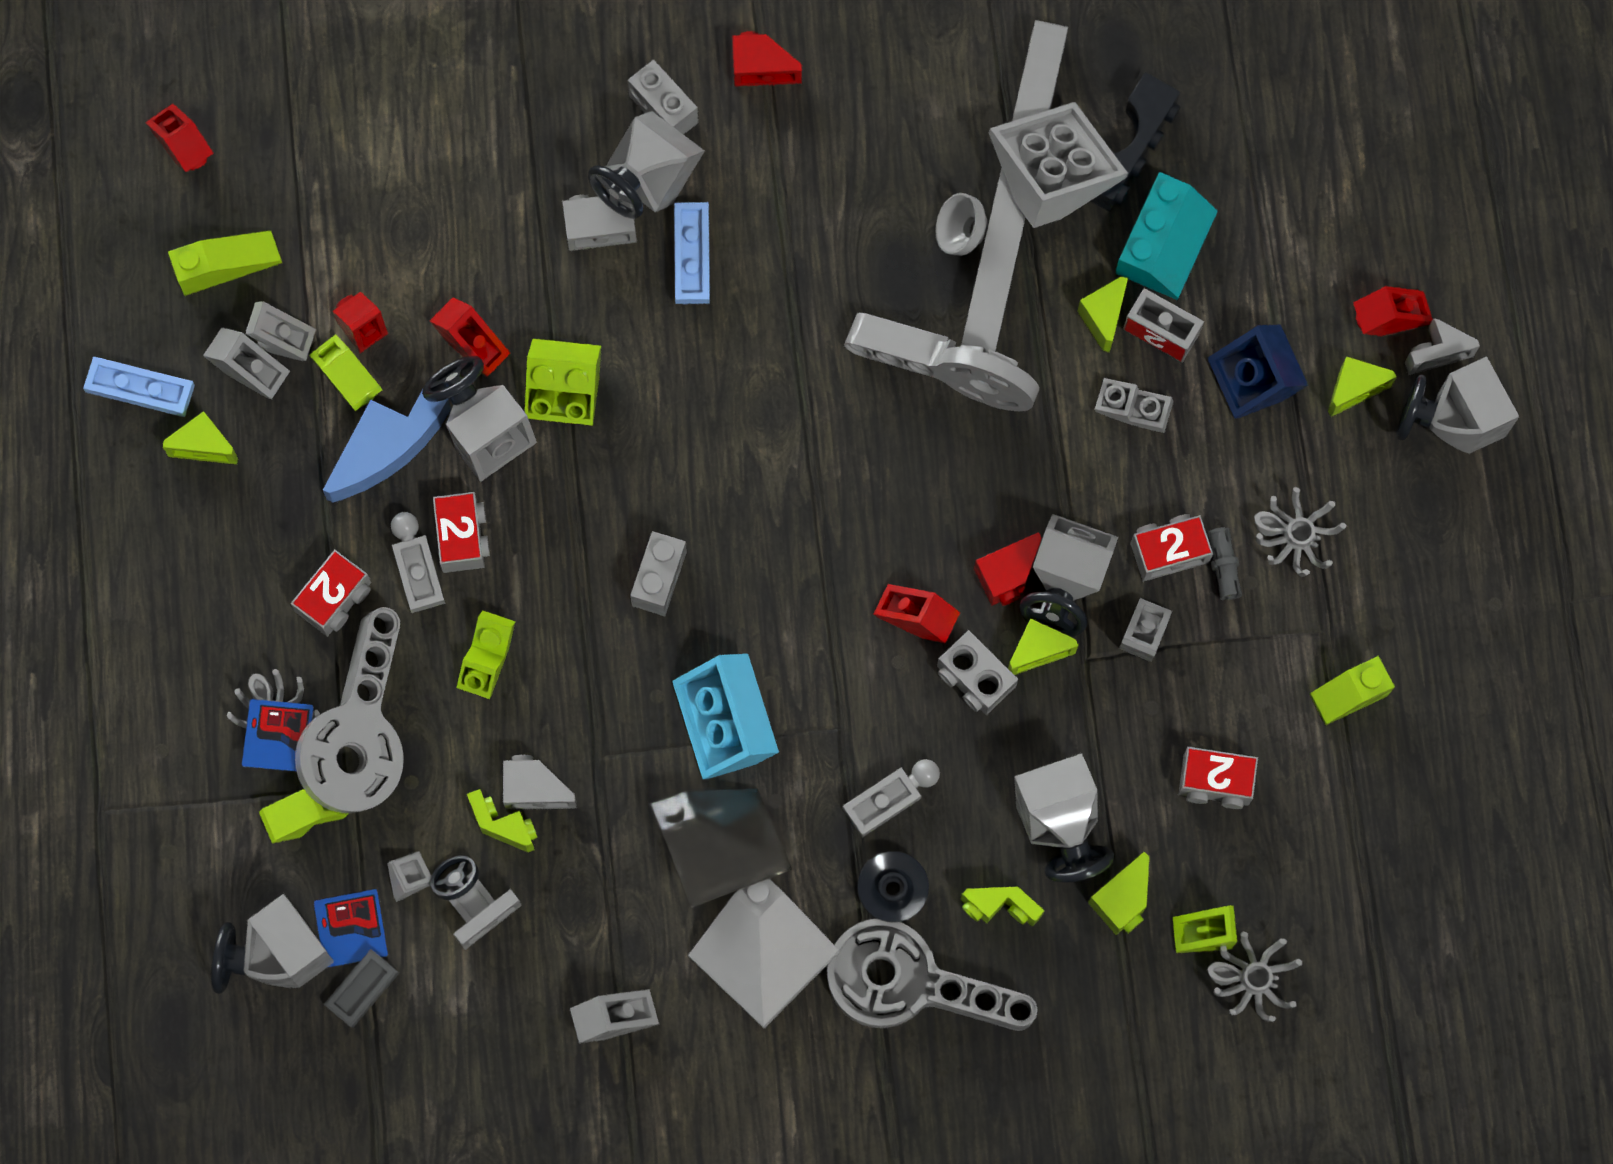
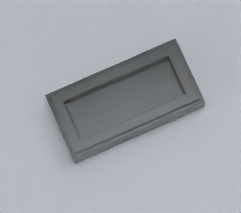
M370 949L324 1005L353 1029L397 977L399 972Z

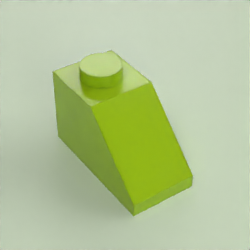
M1377 656L1345 671L1311 692L1310 696L1325 725H1328L1387 697L1395 686L1382 661Z
M1145 851L1096 892L1088 902L1116 935L1123 929L1130 933L1144 920L1140 914L1147 907L1149 856Z

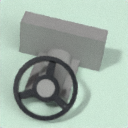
M454 856L442 862L435 869L430 885L436 896L443 900H449L465 920L466 924L457 930L454 936L466 950L522 905L511 889L495 901L478 880L479 870L475 862L467 856ZM461 863L458 869L451 871L445 879L438 881L440 875L447 868ZM468 864H471L473 870L466 876ZM437 888L449 890L445 893L439 892Z

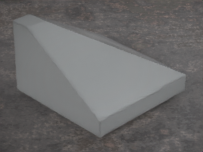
M419 851L388 863L393 896L396 902L430 886L432 876Z

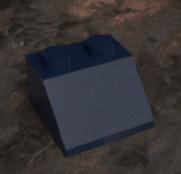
M1258 325L1207 358L1235 419L1280 403L1308 386L1281 325Z

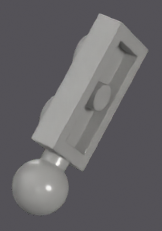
M401 512L392 519L391 531L402 542L392 545L410 611L414 613L445 604L426 535L415 538L419 528L418 520L411 513Z
M923 759L913 766L910 776H907L901 767L843 805L842 809L863 838L920 800L921 795L916 788L919 786L926 788L936 784L940 776L939 767L935 762Z

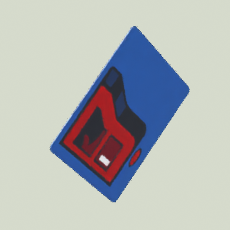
M251 699L242 765L244 767L296 771V747L305 727L312 721L313 705Z
M376 889L314 901L320 943L334 960V963L328 967L359 962L370 949L380 957L388 955Z

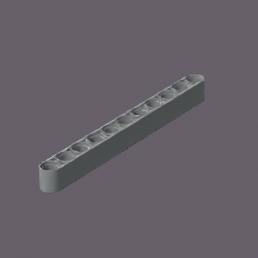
M1035 20L1012 121L1050 110L1068 27ZM1002 168L961 345L985 348L986 353L989 350L996 351L1026 218L1014 200Z

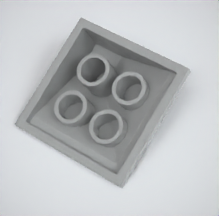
M1075 102L992 127L989 130L991 141L1014 200L1033 228L1066 217L1127 178L1128 172Z
M758 870L731 897L688 956L756 1022L765 1028L840 951L763 872Z

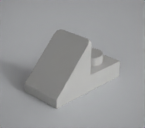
M255 302L245 334L258 340L257 345L266 352L306 361L316 329L265 302Z
M1433 319L1428 327V331L1434 346L1428 342L1412 348V352H1410L1405 361V366L1409 375L1472 358L1480 345L1477 339L1438 319Z
M1140 598L1120 649L1152 662L1172 611Z

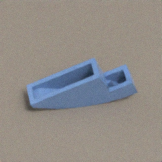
M421 391L408 417L370 400L323 489L326 499L331 502H337L366 491L404 467L427 445L441 427L451 410L449 399L430 402L423 397Z

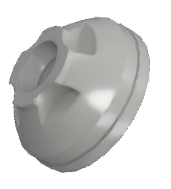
M958 193L951 196L944 203L936 223V239L942 251L951 255H966L984 240L988 220L981 202L969 194ZM975 220L972 234L970 235V227L973 221Z

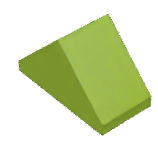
M1120 277L1081 299L1077 312L1103 351L1110 352L1128 280L1125 277Z
M1346 357L1341 366L1328 409L1330 416L1332 417L1390 388L1397 377L1394 371Z
M204 411L166 438L163 443V448L168 457L237 464L238 461L232 446Z
M1030 618L1008 669L1016 675L1074 655L1078 648L1077 641Z
M1224 906L1173 917L1176 953L1220 950L1221 946H1226L1227 950H1231L1237 943L1234 906Z

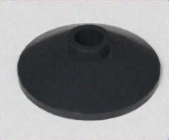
M890 851L874 856L865 864L858 878L857 889L859 899L869 914L881 921L896 923L914 917L923 908L929 893V881L924 868L915 858L902 852ZM890 883L897 884L900 889L899 893L896 895L888 894L886 891L887 885Z

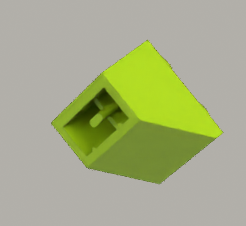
M532 339L527 356L525 413L528 419L593 426L600 374L601 346Z

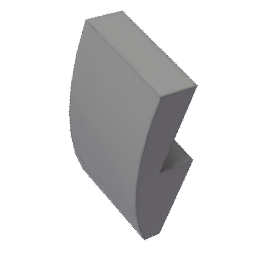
M1104 378L1095 411L1134 426L1164 433L1173 405V399L1170 396L1139 390L1135 384Z

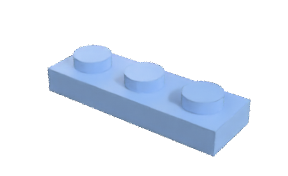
M674 203L675 303L710 304L709 203Z
M93 356L83 389L86 393L185 417L195 385L190 380Z

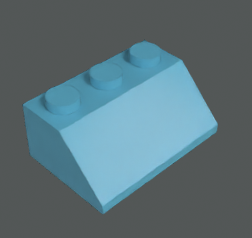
M748 654L718 655L672 681L703 780L756 765L779 753Z

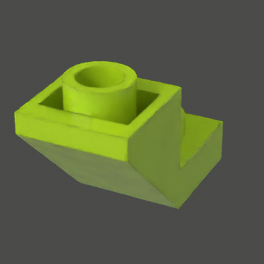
M336 334L309 355L355 411L361 406L368 404L375 395L382 391V388Z
M482 610L477 620L472 646L462 662L457 683L458 689L490 699L509 651L515 621Z
M305 789L259 811L272 843L301 838L314 825L344 819L349 814L334 812L321 806L307 794Z
M480 789L467 794L483 834L526 852L535 850L531 840L538 837L530 818L523 820L520 811L493 821L492 818L497 817L498 814L491 796L484 798Z
M1019 887L966 889L960 899L964 903L962 909L977 922L981 918L985 923H988L1005 903L1010 906L1008 909L1009 914L1023 925L1025 922H1028L1033 927L1044 913V910Z

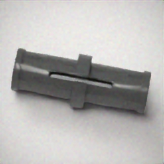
M1228 527L1216 528L1208 532L1213 552L1211 567L1216 572L1220 600H1233L1243 595L1237 567L1240 565L1239 559L1235 557L1231 541V531Z

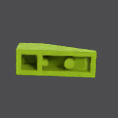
M271 231L201 240L168 251L178 283L185 296L282 263Z

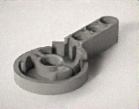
M856 314L844 343V347L856 355L939 379L959 393L999 409L1009 411L1030 410L1039 392L1037 382L1028 373L1017 367L1018 362L993 350H989L986 353L985 348L978 346L961 345L960 347H955L956 342L951 339L948 340L946 336L870 314Z
M387 607L378 608L362 618L340 706L315 717L305 727L296 747V771L303 788L314 801L334 812L357 813L379 805L394 791L402 774L404 758L400 739L392 725L384 718L381 712V703L400 628L399 616L394 610ZM375 617L384 621L386 625L384 634L379 633L375 629ZM367 651H372L377 656L378 664L376 667H372L367 663L365 657ZM359 684L365 685L370 693L368 701H364L359 697L357 692ZM335 720V721L337 722L338 726L335 727V728L328 734V736H327L326 739H325V742H323V739H324V737L326 736V734H327L334 726H336L335 722H330V721ZM385 738H386V740H387V746H388L389 753H390V761H389V757H388V751H387V747H386ZM342 747L352 748L358 754L359 766L354 773H346L338 766L337 753ZM318 762H319V765H320L321 776H322V778H323V780H324V783H322V784H320V782H322V779H321V777H320L319 770H318ZM387 777L382 786L375 792V794L371 797H368L374 793V791L380 786L384 778Z
M870 919L854 925L843 933L835 943L840 953L827 966L828 987L836 1005L847 1017L868 1027L888 1028L900 1025L913 1018L926 1007H937L1016 1031H1022L1030 1027L1037 1015L1035 1001L1026 994L940 970L934 961L932 951H930L924 939L914 929L901 922L890 923L879 919ZM857 939V942L860 944L870 940H879L881 944L879 945V942H868L858 946L855 941ZM900 946V947L904 948V949L914 958V960L919 959V957H920V960L917 961V962H914L913 959H912L904 950H902V949H900V948H899L898 950H896V948ZM878 959L887 960L894 967V979L887 985L874 984L867 975V968L870 963ZM948 983L956 985L960 990V997L954 1001L944 999L940 993V988ZM982 993L989 994L995 1001V1007L989 1011L980 1010L975 1003L976 996ZM846 997H849V999H850L855 1005H857L858 1007H860V1008L862 1009V1011L859 1010L857 1007H855ZM1017 1003L1025 1005L1029 1010V1018L1025 1021L1015 1020L1010 1014V1007ZM903 1010L902 1012L893 1013V1014H889V1015H877V1014L891 1013V1012H894V1011L898 1012V1011Z

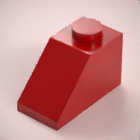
M747 31L740 35L732 36L735 86L802 84L801 63L768 35Z
M171 104L145 122L171 158L185 172L200 168L206 163L207 158L213 154V151L194 122L174 104Z
M1385 286L1353 302L1357 313L1356 322L1362 333L1367 335L1385 336L1431 324L1433 320L1425 293L1420 290Z
M362 292L355 296H346L339 301L336 309L333 310L336 322L359 353L388 334L381 311Z
M454 297L430 320L431 324L447 343L461 356H478L483 360L484 369L482 374L486 377L510 354L509 350L475 309Z
M1039 532L975 561L974 571L991 606L1001 602L1002 606L1008 605L1021 597L1020 593L1024 591L1042 540Z
M888 584L873 615L922 639L946 643L960 612L935 592Z

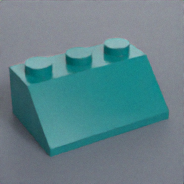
M1159 172L1119 258L1115 274L1178 300L1218 210L1191 185Z

